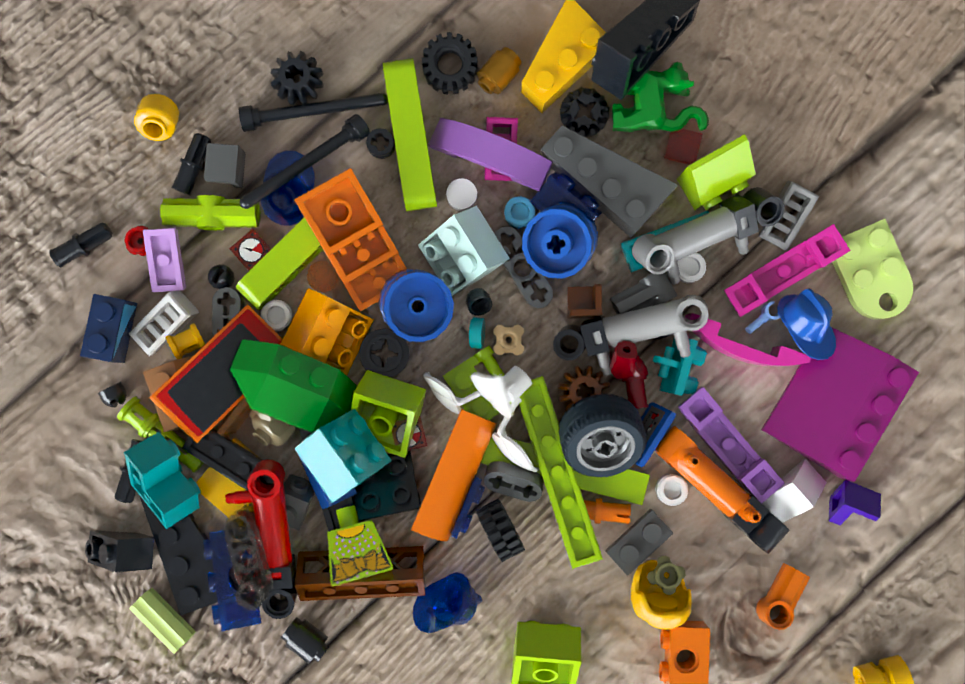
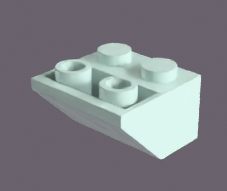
M477 206L454 214L418 245L437 277L450 289L452 296L490 274L510 259Z

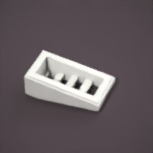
M181 291L168 292L131 330L129 335L150 357L167 343L165 336L176 335L199 311ZM164 312L174 321L173 324L163 315ZM155 320L165 330L164 333L153 323ZM146 328L157 339L155 342L144 332Z

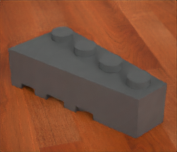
M561 126L540 150V155L553 163L551 169L630 238L678 186L670 180L564 126Z

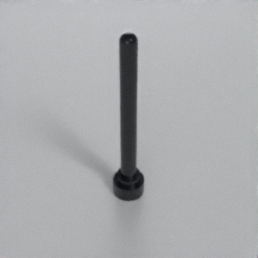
M385 93L267 110H259V108H253L252 105L239 107V118L243 132L254 131L265 122L384 106L388 103V96Z
M353 115L345 121L341 132L243 196L239 201L240 206L244 209H249L347 142H360L370 133L366 122L360 115Z

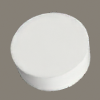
M456 179L447 188V201L455 210H467L472 208L477 201V189L468 179Z
M697 252L677 261L680 272L679 278L684 283L696 282L705 274L706 262Z
M271 300L263 306L261 318L274 331H283L290 326L294 313L288 303L281 300Z
M669 473L658 479L655 492L660 501L666 505L676 506L687 498L688 485L679 475Z

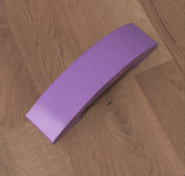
M440 118L428 144L429 148L454 158L459 156L506 175L512 181L539 192L553 164L541 155L505 138L445 118Z
M700 387L678 406L681 413L711 451L760 503L767 500L785 484L767 461L755 452L722 413L721 407L704 387Z

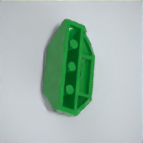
M243 339L230 368L233 377H235L240 390L252 410L311 433L351 411L353 394L357 388V385L340 369L280 344Z

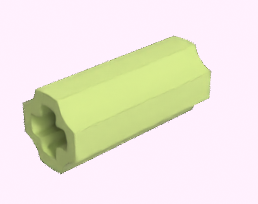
M153 588L147 590L130 607V610L174 654L196 633Z

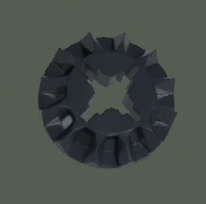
M580 87L569 92L562 101L560 118L564 127L584 137H589L599 133L605 127L610 107L605 100V96L598 93L595 88L587 89ZM578 103L584 107L594 104L590 112L591 119L585 115L575 119L580 111Z
M385 328L369 333L362 341L359 351L361 364L366 371L369 370L388 377H394L404 370L410 357L406 340L396 335L393 330ZM385 340H387L388 349L393 351V353H397L398 356L388 357L384 367H382L381 357L372 354V351L382 350Z

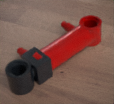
M266 459L256 464L248 479V490L227 493L225 495V502L227 504L253 503L260 565L236 569L235 578L245 580L259 579L260 591L266 590L262 601L264 612L274 619H282L292 613L298 596L295 587L296 563L295 554L291 553L283 484L285 471L279 462ZM268 475L273 479L274 483L270 485L265 484L260 480L259 476ZM282 594L287 599L279 600L274 595Z

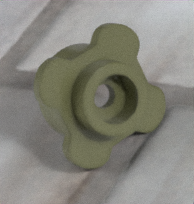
M660 556L657 559V566L648 573L647 579L650 584L660 586L664 594L672 595L675 593L676 587L680 584L681 580L685 578L686 572L682 566L671 563L668 556ZM665 572L669 573L668 578H664Z

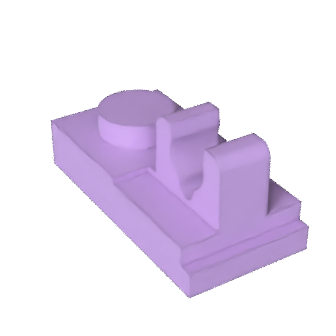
M176 227L144 229L143 237L152 292L184 290L186 288L178 230H176Z

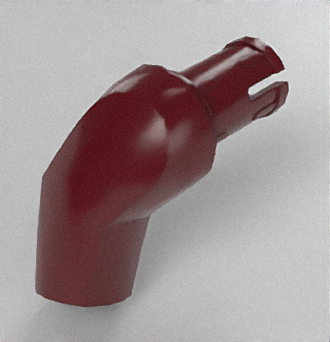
M620 341L615 347L610 362L611 373L616 379L625 382L627 399L636 409L647 408L649 406L647 404L644 380L649 376L644 361L637 355L635 343Z

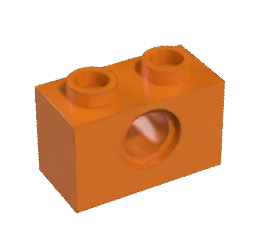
M686 621L673 629H661L660 645L661 649H665V659L660 661L659 664L660 681H664V684H708L710 628L704 621ZM690 650L688 660L685 662L676 661L680 651Z

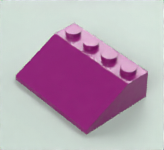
M831 327L836 337L834 354L824 360L811 358L810 363L799 365L761 431L837 477L855 482L919 372L892 355Z

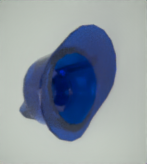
M287 150L276 154L267 165L263 183L304 155L297 151ZM311 166L261 200L263 211L271 221L279 225L292 226L304 218L294 199L314 188L315 172L313 167Z
M455 572L426 587L425 596H418L413 606V620L416 627L425 633L438 632L452 625H463L473 618L478 604L482 603L483 600L470 585L469 579L464 574Z

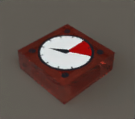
M253 228L229 248L248 271L271 250L270 246Z
M419 416L408 451L428 446L421 416ZM407 419L397 421L392 429L395 446L403 441Z

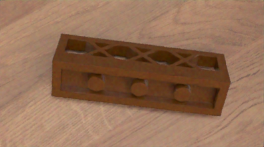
M424 546L385 548L393 566L392 570L334 587L331 585L329 572V550L298 552L295 579L299 600L425 596ZM404 557H417V568L403 569L398 563ZM319 561L324 565L316 573H305L306 562Z

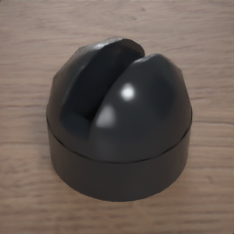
M215 265L208 272V281L216 289L230 288L234 283V272L225 265ZM221 269L225 270L219 277L216 284L214 280L216 279L218 273Z
M476 288L467 294L466 304L472 315H484L491 310L493 304L487 291L482 288Z
M122 382L98 392L101 401L106 406L112 408L117 407V402L123 405L127 397L126 389Z

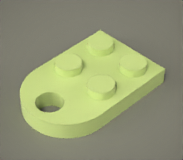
M886 219L843 236L842 238L851 251L832 263L852 307L859 314L870 319H886L900 314L911 301L913 282ZM883 294H887L892 298L893 305L889 311H885L880 307L879 299Z

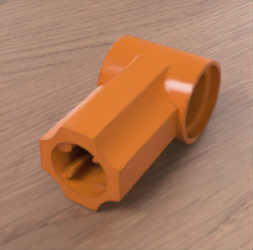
M783 563L767 595L757 603L756 613L759 619L777 630H784L790 627L794 620L793 610L810 577ZM779 605V616L771 620L770 610L774 606Z

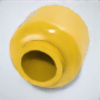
M148 94L138 104L134 116L135 127L140 134L150 140H166L176 130L179 120V109L176 103L165 95Z

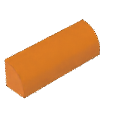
M461 409L411 528L412 531L439 541L447 542L449 540L497 423Z

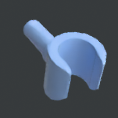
M775 301L768 302L762 306L761 315L745 328L748 334H751L763 323L780 318L778 313L774 316L769 314L768 309Z

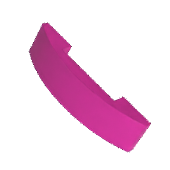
M832 224L723 291L739 317L851 250L836 226Z
M689 313L685 315V318L695 320L700 315ZM708 319L701 329L693 331L697 337L713 349L731 358L750 364L791 366L810 363L811 360L806 354L784 346L772 347L771 353L767 354L718 336L722 323Z

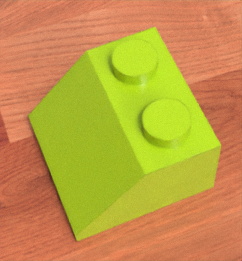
M744 134L692 163L676 179L694 211L702 206L707 211L722 202L723 200L720 196L731 191L732 195H735L750 186L747 181L755 176L756 173L748 138Z
M367 370L354 391L351 410L356 409L359 415L364 418L368 428L378 442L383 445L386 452L406 458L422 412L426 389ZM406 422L403 441L399 444L396 439V431L402 423Z
M517 621L511 684H576L581 665V627L564 623L552 625L541 624L537 621Z

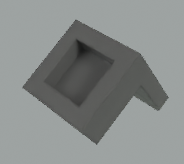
M207 143L204 179L207 182L230 183L235 188H243L246 152L239 145Z

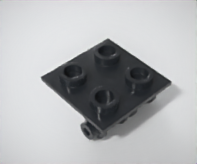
M408 450L406 458L388 454L392 461L355 487L357 494L354 495L359 522L420 509L421 499L419 492H417L411 450Z

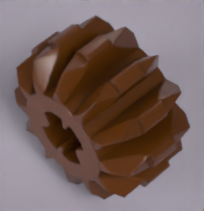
M575 366L574 373L576 378H573L568 372L563 374V377L570 383L569 385L559 383L557 388L567 390L566 395L558 397L559 402L570 400L564 408L565 411L577 401L584 399L576 395V390L581 389L578 387L579 384L583 383L585 387L591 388L592 393L587 394L588 396L601 394V389L610 387L609 382L598 383L603 377L602 371L596 373L592 378V366L586 367L584 376L582 375L581 368Z

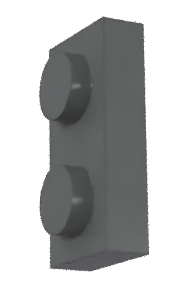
M650 508L611 544L605 552L628 576L674 533Z

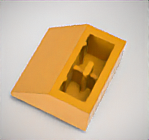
M308 288L281 345L340 369L347 375L374 319Z

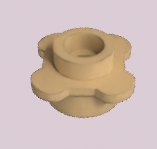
M497 325L494 328L493 333L496 336V344L493 350L497 355L513 353L518 356L523 353L524 346L521 344V336L524 334V329L522 326L504 327L503 325ZM507 337L512 339L511 343L506 342Z

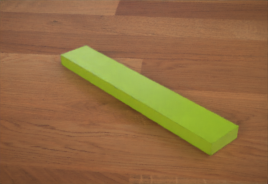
M541 376L531 380L532 385L519 397L522 400L519 406L572 569L602 560L603 557L574 469L570 467L563 456L559 438V423L544 377Z
M491 437L481 463L489 465L494 461H502L515 465L503 455L495 444L493 437ZM513 439L525 451L533 467L539 468L532 443ZM539 468V470L537 471V473H539V474L542 476L541 471H540V468ZM627 469L622 473L609 477H591L574 470L581 490L643 505L650 477L649 474Z

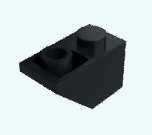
M90 531L89 540L85 545V554L88 558V563L115 573L152 569L154 537L133 532Z

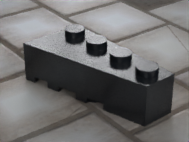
M645 0L598 39L596 55L592 60V66L594 67L591 80L622 100L694 21L700 0Z

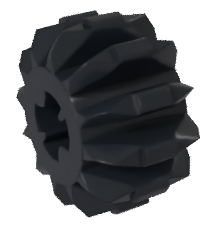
M288 51V60L285 62L281 58H277L276 62L280 68H273L270 72L275 77L271 81V86L273 89L278 90L277 96L281 100L288 97L289 104L293 106L298 98L302 104H307L308 100L306 97L309 95L317 99L318 94L314 88H323L324 84L319 79L323 76V71L321 68L316 67V59L314 57L307 59L306 54L302 51L299 52L296 58L292 52ZM300 74L299 78L301 81L294 83V76Z

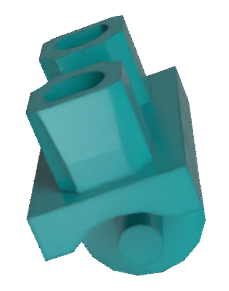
M675 337L672 346H666L663 357L654 355L652 362L661 365L658 376L662 377L659 391L683 396V394H693L697 391L698 378L688 375L691 365L702 366L706 359L707 351L697 346L698 341L688 338L691 352L688 357H681L680 351L677 349Z

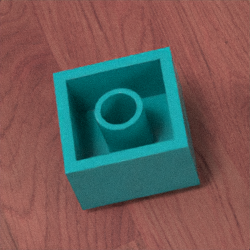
M356 409L319 428L294 448L332 503L392 461L383 445L378 442L368 428L366 421L359 415Z

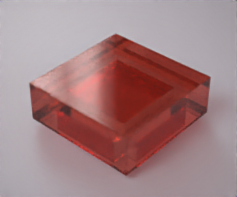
M683 128L670 132L664 158L688 165L696 162L703 134Z

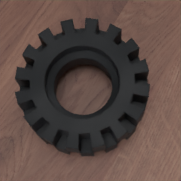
M447 32V37H442V34L436 35L437 40L433 41L431 39L428 42V48L425 47L423 50L422 67L424 76L428 84H432L433 89L437 92L441 89L443 94L448 95V91H453V95L459 94V89L465 91L468 89V84H473L475 81V75H477L478 71L476 49L471 47L470 40L466 39L464 41L461 34L457 33V37H453L452 32ZM448 53L456 54L462 61L461 69L451 75L443 73L438 67L439 59Z
M499 498L476 510L482 527L502 562L525 550Z

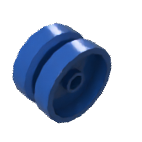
M558 203L545 208L528 222L523 233L522 250L526 261L536 272L548 278L563 279L575 275L592 258L598 244V231L593 218L584 209L574 204ZM558 235H559V240L564 239L565 244H561V243L558 242V240H557V236H558Z
M406 269L395 273L386 281L380 292L379 308L383 320L396 335L408 341L425 342L436 338L447 329L453 317L454 302L450 289L440 278L424 270ZM416 300H420V302L418 303L419 309L416 311L413 310V302Z

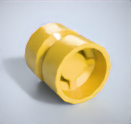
M899 655L880 659L878 666L873 662L853 667L855 684H914L908 666Z

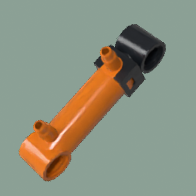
M673 426L661 439L654 451L724 513L727 519L739 530L743 531L764 552L769 554L790 531L754 496L748 494L703 453L694 441L679 428Z

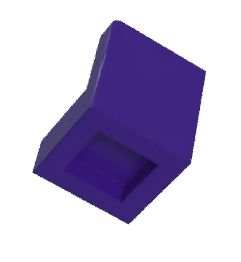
M844 480L830 496L828 521L841 526L853 512L877 521L881 517V494Z

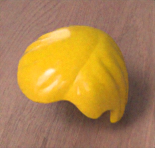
M648 560L638 566L633 577L631 602L634 611L639 618L645 620L653 627L659 629L676 628L685 623L690 616L691 589L687 590L684 579H682L676 587L674 594H664L660 586L650 584L647 579L648 573L657 566V560ZM665 572L664 578H668L669 573Z

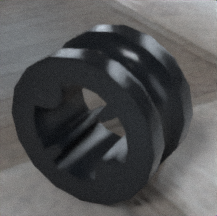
M382 128L374 129L367 136L366 144L372 156L378 159H385L392 155L395 150V142L388 130ZM377 137H384L385 142H389L388 147L384 145L385 150L378 151L377 146L373 145L374 141L378 142Z

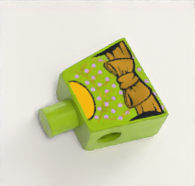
M355 505L336 510L340 528L327 532L332 587L392 570V563L373 521L369 520L359 523Z

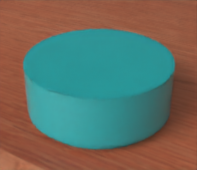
M473 317L469 327V346L471 348L483 349L485 318Z

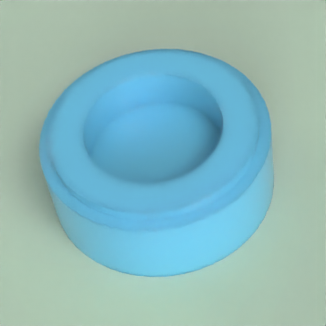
M522 196L510 199L504 209L506 222L511 227L517 229L525 228L528 222L535 216L533 203L528 198Z

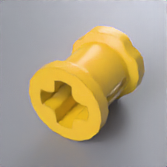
M195 323L190 324V328L174 336H165L177 360L181 359L183 355L205 345Z

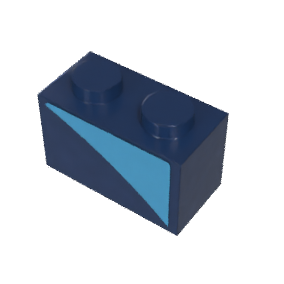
M93 294L80 356L113 363H125L131 337L129 333L133 327L138 303Z

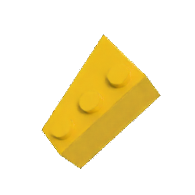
M565 0L522 80L521 93L541 114L592 67L598 39L606 33L575 0Z

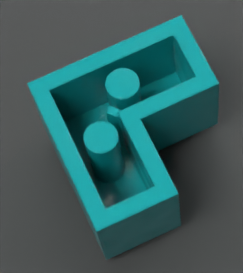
M157 432L124 451L131 485L166 529L200 508L198 497L201 493L200 489L192 478L186 479L182 474L183 470L178 462V457L181 454L177 445L171 439L166 441L162 434Z

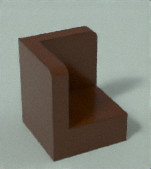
M602 284L567 287V319L597 318L602 316Z

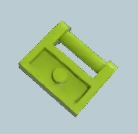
M490 345L443 375L456 397L464 398L477 391L472 382L471 375L478 373L474 366L480 362L484 364L491 376L505 375L492 355L494 351ZM482 395L462 405L466 411L487 420L499 414L492 403Z

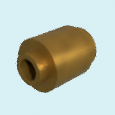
M503 47L501 51L497 50L477 72L479 86L488 94L493 92L500 94L519 73V67L522 64L521 59L508 47Z

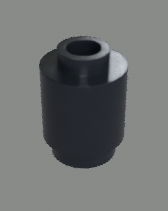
M298 617L293 620L281 636V639L286 642L285 646L308 664L312 659L319 662L330 647L325 643L328 636L306 619L301 621Z

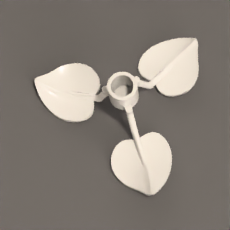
M514 366L504 376H487L481 373H473L471 379L477 391L464 398L454 396L453 392L444 383L432 377L430 372L423 374L435 397L446 408L456 414L460 413V406L481 395L489 400L494 408L504 415L497 432L492 434L499 450L515 465L533 472L539 470V468L533 467L525 451L513 439L508 437L505 431L516 406L522 401L519 397L532 385L531 379L521 368Z

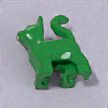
M674 62L663 72L649 70L627 94L634 96L633 107L624 108L621 104L612 105L613 131L634 132L641 129L673 132L681 130L691 118L697 120L699 130L703 131L709 125V117L707 112L701 107L689 106L682 109L675 119L667 118L664 92L678 96H689L690 90L688 88L694 86V81H689L688 73L680 62Z

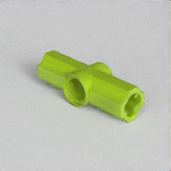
M216 195L197 196V199L163 198V202L160 205V216L162 218V225L167 227H196L201 230L219 231L225 230V227H259L261 210L259 202L249 209H244L239 204L240 199H226Z

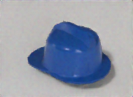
M810 288L803 290L799 295L792 294L781 298L777 305L778 314L800 350L810 358L817 360L828 359L832 356L836 349V337L829 324L833 316L832 307L823 296L814 293Z

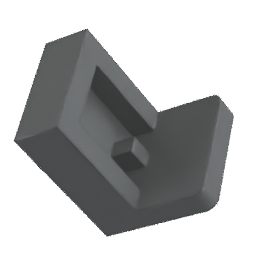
M290 474L284 482L288 526L299 531L304 523L315 492L310 481Z

